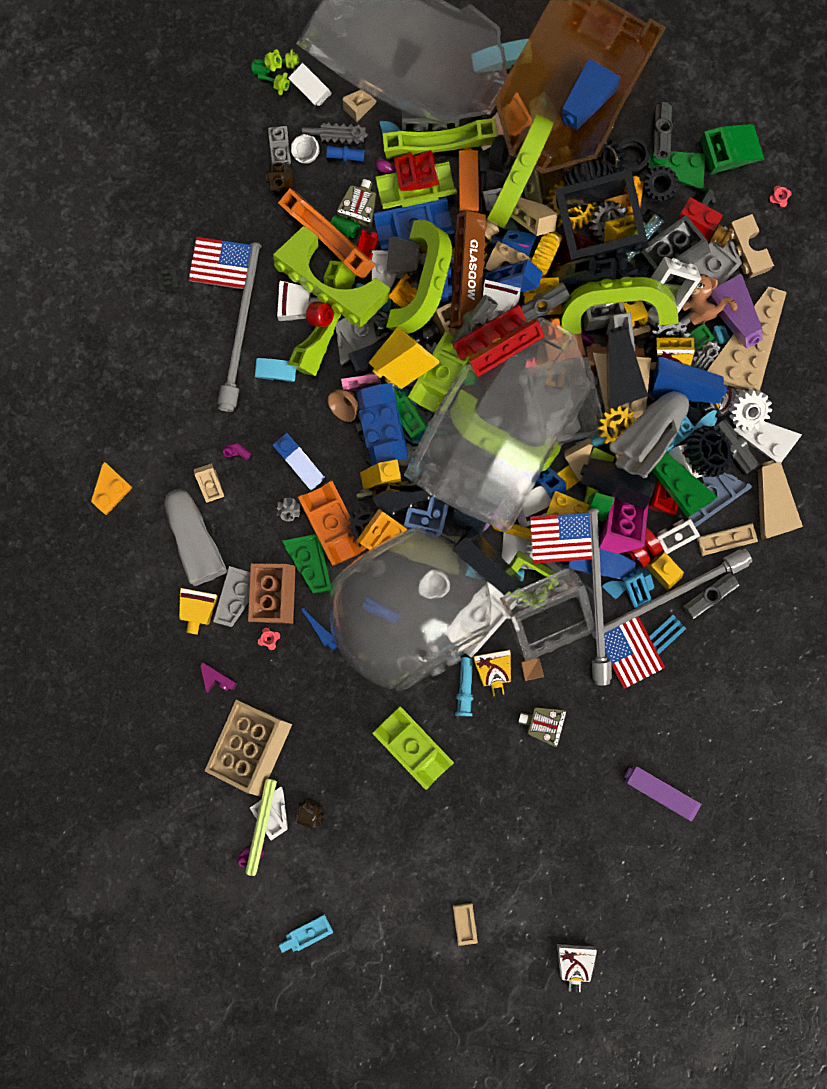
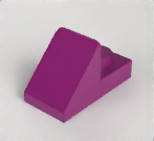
M202 663L201 670L206 693L210 692L216 681L219 682L218 686L226 691L228 689L234 690L238 684L237 682L210 665Z

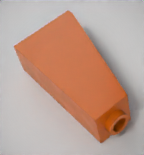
M472 148L459 150L458 214L464 211L479 213L478 150H473Z

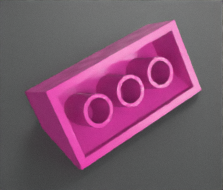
M614 498L608 516L602 522L599 549L619 554L642 548L645 544L648 505L643 510Z

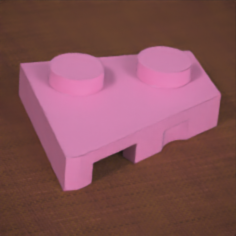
M375 373L341 379L343 390L350 392L381 384L380 377Z

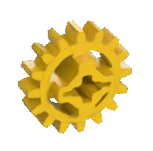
M620 406L616 407L615 411L613 408H609V414L606 412L602 413L604 419L598 420L602 426L597 427V430H602L599 437H605L604 444L610 442L611 445L629 427L627 420H629L631 425L637 419L633 418L634 411L628 413L627 407L623 408L622 411ZM619 414V416H617L616 420H614V421H613V420H610L611 417H613L614 415ZM617 424H620L621 431H618V428H616Z

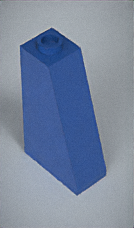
M589 59L562 108V122L575 130L581 127L618 91L620 76Z
M658 357L651 380V397H661L668 392L677 391L687 396L689 401L720 404L722 396H726L727 385H724L723 376L664 357Z
M599 549L601 576L623 580L622 578L624 577L629 578L631 573L636 574V562L620 553L616 554ZM592 559L563 561L562 568L592 574Z

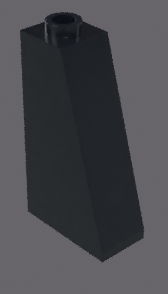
M621 326L611 329V334L606 335L607 402L610 409L648 397L628 329L622 330Z
M409 333V334H408V335H409L411 338H413L416 342H418L419 344H421V342H420V340H419L417 334H415V335H413V333ZM386 340L348 354L349 362L356 377L373 372L374 367L369 364V361Z
M590 458L588 465L584 464L580 475L583 476L581 484L643 510L646 509L652 498L658 479L652 471L647 475V478H643L638 474L634 475L622 468H617L615 462Z
M473 527L453 547L452 550L504 596L508 592L513 593L520 586L518 583L521 577Z

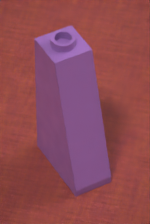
M739 274L717 286L712 291L708 301L715 306L719 304L723 297H732L736 301L738 306L736 311H732L729 304H726L718 315L743 346L748 348L762 340V326L743 276Z
M637 766L629 767L624 775V778H626L625 783L687 820L692 821L701 806L699 802Z

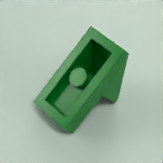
M595 492L588 496L586 503L589 505L588 510L591 508L598 509V520L604 522L614 502V497Z

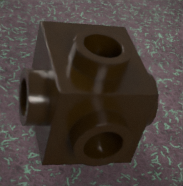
M281 162L269 164V172H266V183H270V190L282 192L289 190V188L293 189L292 164H283Z

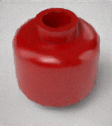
M318 301L309 304L305 313L308 323L317 327L329 326L334 317V311L330 304Z

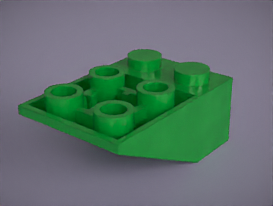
M754 124L715 128L705 131L700 138L710 174L764 160Z

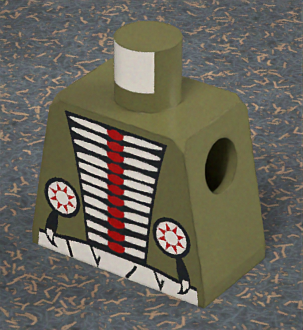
M362 179L360 187L350 186L337 210V216L355 220L357 224L372 228L373 213L376 205V193L370 191L373 183Z
M533 707L532 714L520 712L518 723L528 726L526 734L557 747L566 711Z

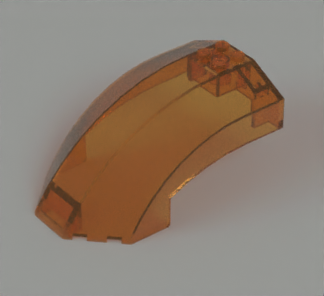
M550 0L495 98L509 155L514 158L517 157L528 133L527 131L537 113L554 121V124L533 169L544 174L596 159L615 125L614 122L666 27L651 18L644 22L609 0ZM591 59L620 76L619 88L581 127L575 130L562 122V108L587 61Z

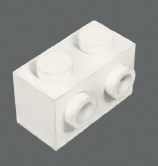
M682 519L673 524L674 528L670 531L665 528L656 533L657 539L663 547L662 552L668 554L700 536L691 519L686 522Z

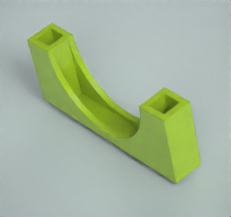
M303 226L273 254L275 268L279 272L287 274L293 282H298L308 293H313L321 302L329 303L333 311L343 315L350 324L361 328L390 299L388 297L390 287L377 278H374L364 286L354 289H336L321 283L315 278L309 268L310 259L318 248V236Z

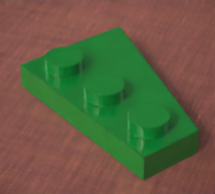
M650 150L647 171L657 166L670 167L671 170L675 171L680 184L694 187L697 191L703 188L705 154L671 151L670 157L657 159V157L653 156L654 150Z
M316 534L281 541L311 594L332 590L323 549Z

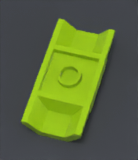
M449 162L436 164L440 185L421 190L401 191L399 189L397 173L376 176L382 209L396 206L407 207L439 200V197L457 194Z
M446 331L432 354L440 362L418 378L408 396L417 405L435 414L443 412L449 399H452L470 367L468 361L470 357L467 356L462 360L458 358L451 343L454 336Z
M401 706L372 733L425 790L454 764Z

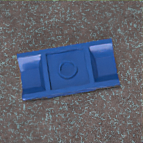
M447 197L436 201L373 213L381 251L387 250L389 247L390 249L398 247L400 243L397 242H401L403 247L417 244L409 238L415 220H427L446 232L448 236L455 235L449 214Z
M393 383L380 384L357 391L359 415L372 466L386 461L409 459Z

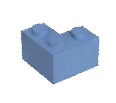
M439 494L433 495L427 511L408 508L404 527L426 534L442 535L451 497Z

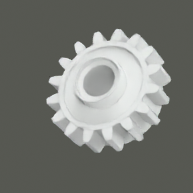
M752 388L749 391L742 390V393L739 395L736 394V398L734 401H731L732 406L729 408V411L732 413L729 417L733 420V423L740 429L744 430L746 428L748 431H751L752 427L759 429L760 423L765 425L764 419H769L770 417L767 413L772 411L769 407L772 403L768 400V396L760 390L754 391Z

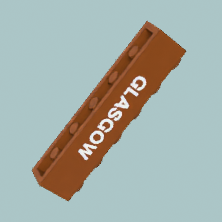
M471 211L457 214L450 328L460 329L464 324V315L474 310L482 299L483 268L485 265L484 249L486 247L485 231L487 228L485 214Z

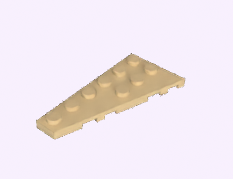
M768 287L754 306L762 326V340L756 345L745 348L733 334L707 371L723 376L725 385L749 391L750 388L754 391L760 390L787 292Z

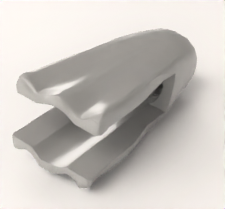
M677 391L664 394L649 406L610 445L611 452L622 454L615 463L617 468H622L628 473L638 474L643 478H647V475L663 458L688 413L689 399L687 396Z
M183 489L170 491L164 500V507L169 526L176 538L178 553L189 583L193 584V586H198L226 574L228 571L220 552L207 532L202 515L193 498Z

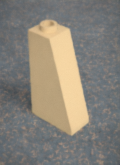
M773 460L763 463V467L758 469L760 533L762 540L803 527L781 462L774 463Z

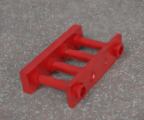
M517 304L452 345L460 360L467 356L470 357L468 361L474 374L479 377L545 336L536 318L528 323L525 322L526 318L520 305ZM519 326L518 329H516V330H514L513 332L509 333L510 330H512V329H514L515 327ZM500 336L503 337V338L499 339L498 341H496L495 343L492 342V341L496 340L497 338H499ZM484 346L486 347L485 349L476 353L477 350L481 349Z

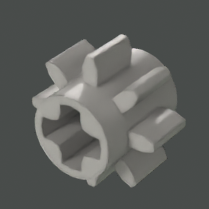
M284 498L283 503L278 502L277 516H280L282 520L293 521L295 517H299L300 504H297L296 500Z

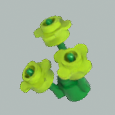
M293 49L290 50V53H286L285 59H281L279 51L274 50L272 53L268 52L265 55V59H254L252 61L253 74H258V79L273 82L274 89L279 90L278 94L282 95L283 91H287L289 88L288 74H278L276 78L269 77L266 74L270 70L280 69L282 63H286L288 69L293 68L295 71L296 66H299L300 59L298 54L293 52Z

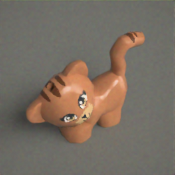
M701 273L702 279L691 293V298H688L682 307L684 311L688 309L694 311L689 315V319L694 325L698 323L702 325L706 321L714 319L724 309L726 304H729L732 311L738 309L737 303L732 297H723L716 306L709 303L707 298L710 297L712 291L717 287L718 280Z

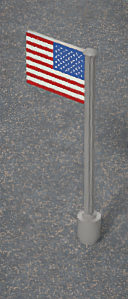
M197 237L189 281L244 289L227 383L220 386L217 402L219 410L233 412L234 408H236L239 394L235 380L261 244L253 242L251 245Z
M591 508L585 513L530 517L533 564L592 559L597 656L592 660V677L596 685H608L612 679L611 660L605 656L597 515L599 510Z
M739 549L725 556L721 566L604 625L605 654L611 660V665L624 689L665 668L638 616L724 572L735 574L748 567L752 563V558L746 549ZM592 629V630H591V635H592V637L595 638V639H596V629H595V630Z

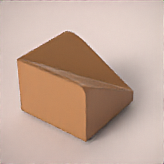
M539 658L520 662L524 681L544 677Z

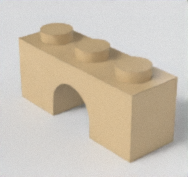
M753 214L731 222L728 226V230L733 232L730 239L733 240L736 248L735 251L741 259V267L744 274H747L748 278H752L770 271L774 264L768 250L755 251L749 246V239L759 233Z

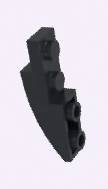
M594 256L582 258L557 267L548 273L546 278L559 277V284L563 282L567 290L577 289L582 286V283L601 281L603 279H616L617 261L615 258L596 261Z

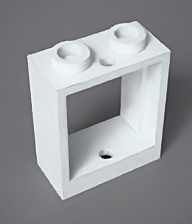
M664 257L651 279L664 284L670 274L686 278L676 295H674L679 313L702 278L695 265L680 262L675 258ZM645 301L646 304L654 306L651 303Z

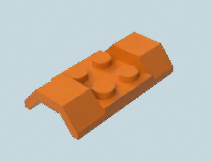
M333 481L328 482L317 490L298 497L306 517L332 566L366 550V547L363 545L358 547L359 542H352L354 536H348L352 532L347 529L348 525H352L348 521L351 517Z

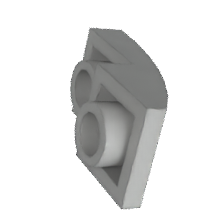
M287 126L268 128L272 164L276 162L291 164Z

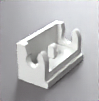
M303 63L289 77V80L314 105H321L332 94Z

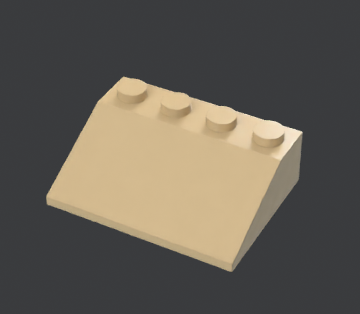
M236 700L205 772L248 794L261 796L265 781L270 777L292 724Z

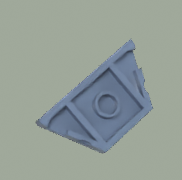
M727 473L717 477H704L702 475L704 485L718 498L688 517V520L691 519L694 526L697 527L748 491L752 486Z

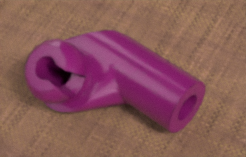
M381 158L376 161V167L379 172L384 174L396 173L395 163L391 164Z
M239 443L226 445L222 450L225 457L240 455L246 461L252 455L250 451Z
M246 847L238 855V866H247L251 847ZM264 848L261 850L260 858L264 857Z

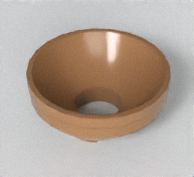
M338 389L328 396L329 408L339 419L351 422L359 414L358 400L352 392Z

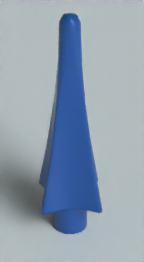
M301 608L302 613L316 631L325 647L328 646L332 651L338 647L334 642L336 638L324 629L305 608Z

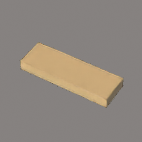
M753 523L697 537L701 556L758 542Z

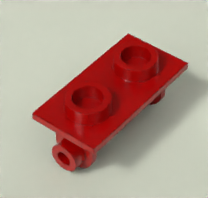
M362 230L357 243V247L370 259L373 256L371 251L375 250L379 240L378 234L375 232L370 234Z

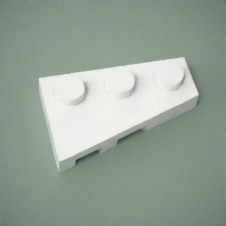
M765 422V425L760 423L759 429L752 427L751 431H748L746 428L742 430L737 426L734 428L735 432L741 435L747 443L770 460H773L774 463L782 462L802 435Z

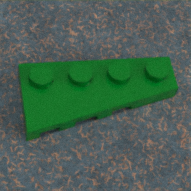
M667 452L652 470L687 518L718 498Z

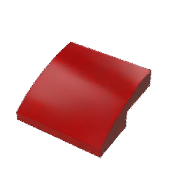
M432 150L413 156L410 152L394 158L399 189L401 191L421 190L440 185Z

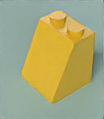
M397 327L369 361V364L374 367L372 371L380 378L385 376L384 380L387 383H393V386L396 385L402 389L438 365L440 361L402 329Z

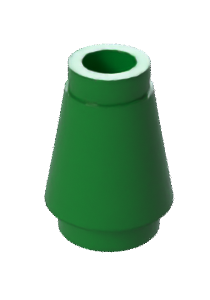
M336 215L331 220V224L347 238H355L358 234L360 225L355 220Z

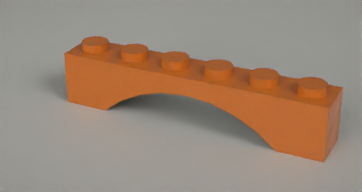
M289 188L278 202L290 215L316 234L355 275L364 279L376 265L296 191Z

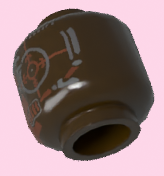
M305 800L303 803L300 802L294 814L298 824L311 829L315 828L317 824L321 825L325 816L322 813V806L310 800Z

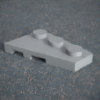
M229 566L213 622L229 627L234 625L249 603L250 572Z

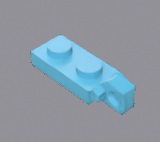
M325 914L289 932L286 935L287 940L280 943L279 947L282 953L292 948L293 952L299 951L332 934L333 930Z

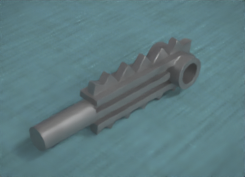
M323 123L321 128L302 127V134L320 136L321 141L326 140L327 143L330 140H333L334 143L337 140H340L341 143L346 140L349 144L352 141L358 144L364 142V138L368 136L365 133L366 128H361L359 124L355 127L352 124L346 127L344 123L341 126H338L337 123L333 126L330 123Z
M708 340V342L702 344L703 349L697 350L698 355L693 356L694 361L691 362L690 366L701 370L708 368L709 362L714 361V357L719 355L718 351L721 347L717 345V341L711 342Z

